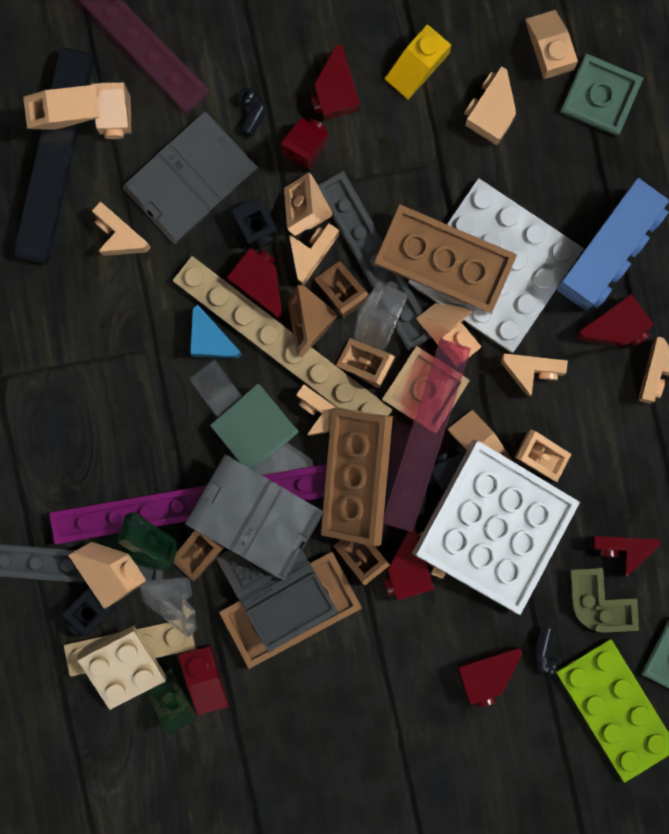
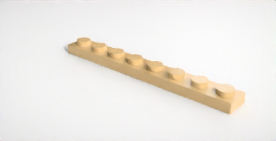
M191 256L173 279L175 284L337 408L387 416L393 410L313 348L303 357H297L294 335L290 330L193 256Z

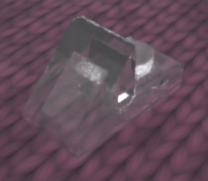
M190 579L146 580L140 585L143 602L187 637L197 630L195 610L186 602L192 595Z

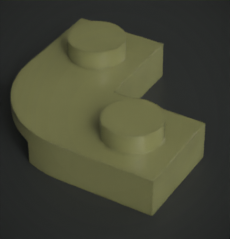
M603 568L570 570L572 607L576 617L583 625L598 632L639 631L637 598L605 600Z

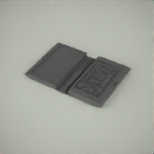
M205 111L137 172L122 189L175 245L200 223L221 200L229 196L253 174L258 167ZM150 211L154 216L151 217L147 212Z
M225 454L185 524L285 581L322 517L323 511Z
M227 550L216 557L268 653L338 613L303 550L285 581L231 550Z

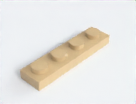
M190 618L137 629L154 658L196 649ZM116 634L65 644L64 650L70 676L85 673L77 661L79 653Z

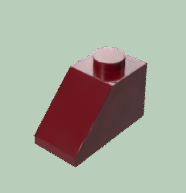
M340 44L335 46L314 85L315 95L310 96L315 114L321 113L324 121L360 111V102L343 46Z
M301 118L281 143L283 156L310 172L329 141V133L325 132L326 126L312 118L309 122Z
M250 248L227 277L228 281L279 320L282 316L277 269L273 265L275 259L262 249L256 252Z
M631 294L576 335L580 340L622 347L632 342L636 347L651 336L647 330L654 326V324Z
M416 528L407 531L387 569L389 576L384 577L389 596L395 594L397 601L434 590L426 561L412 554L419 541Z
M209 645L178 655L186 685L197 714L202 715L229 707L213 646Z
M514 647L457 666L470 705L476 703L477 707L481 708L496 703L495 697L502 695L522 656L521 648Z

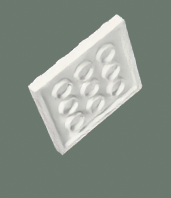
M478 178L447 225L517 254L492 314L412 280H409L408 284L441 305L451 304L473 311L464 322L513 354L584 248Z
M472 440L412 554L514 613L521 615L580 502L478 440Z

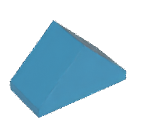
M199 305L193 308L190 354L193 357L238 359L242 354Z

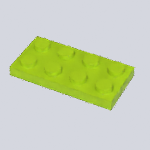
M609 638L556 671V674L624 783L669 756V732L612 639Z

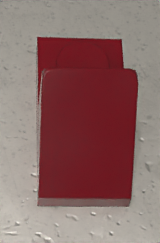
M592 536L591 549H599V556L618 557L619 550L623 551L622 576L625 577L660 546V540Z

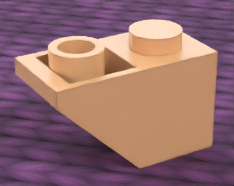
M502 66L497 74L491 72L481 87L486 91L480 100L474 98L464 113L469 116L465 126L495 145H498L516 116L508 72Z
M96 85L44 90L23 97L27 129L57 130L100 118Z

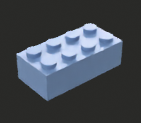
M638 178L556 290L586 312L592 306L598 308L612 291L608 286L611 280L616 283L631 265L627 258L630 255L635 257L650 239L646 232L648 230L653 232L669 213V211L664 209L669 199Z

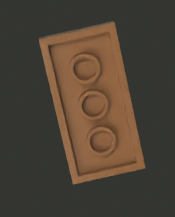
M399 204L374 264L492 314L517 254Z
M332 408L321 535L370 546L381 545L392 416L345 408Z
M333 552L310 564L338 613L270 653L267 652L240 601L219 612L249 669L362 609Z

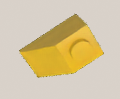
M427 24L404 50L385 77V81L409 100L450 54L451 44Z

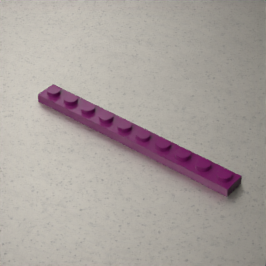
M327 464L263 476L305 501L324 498ZM207 485L51 512L49 514L54 544L186 522Z

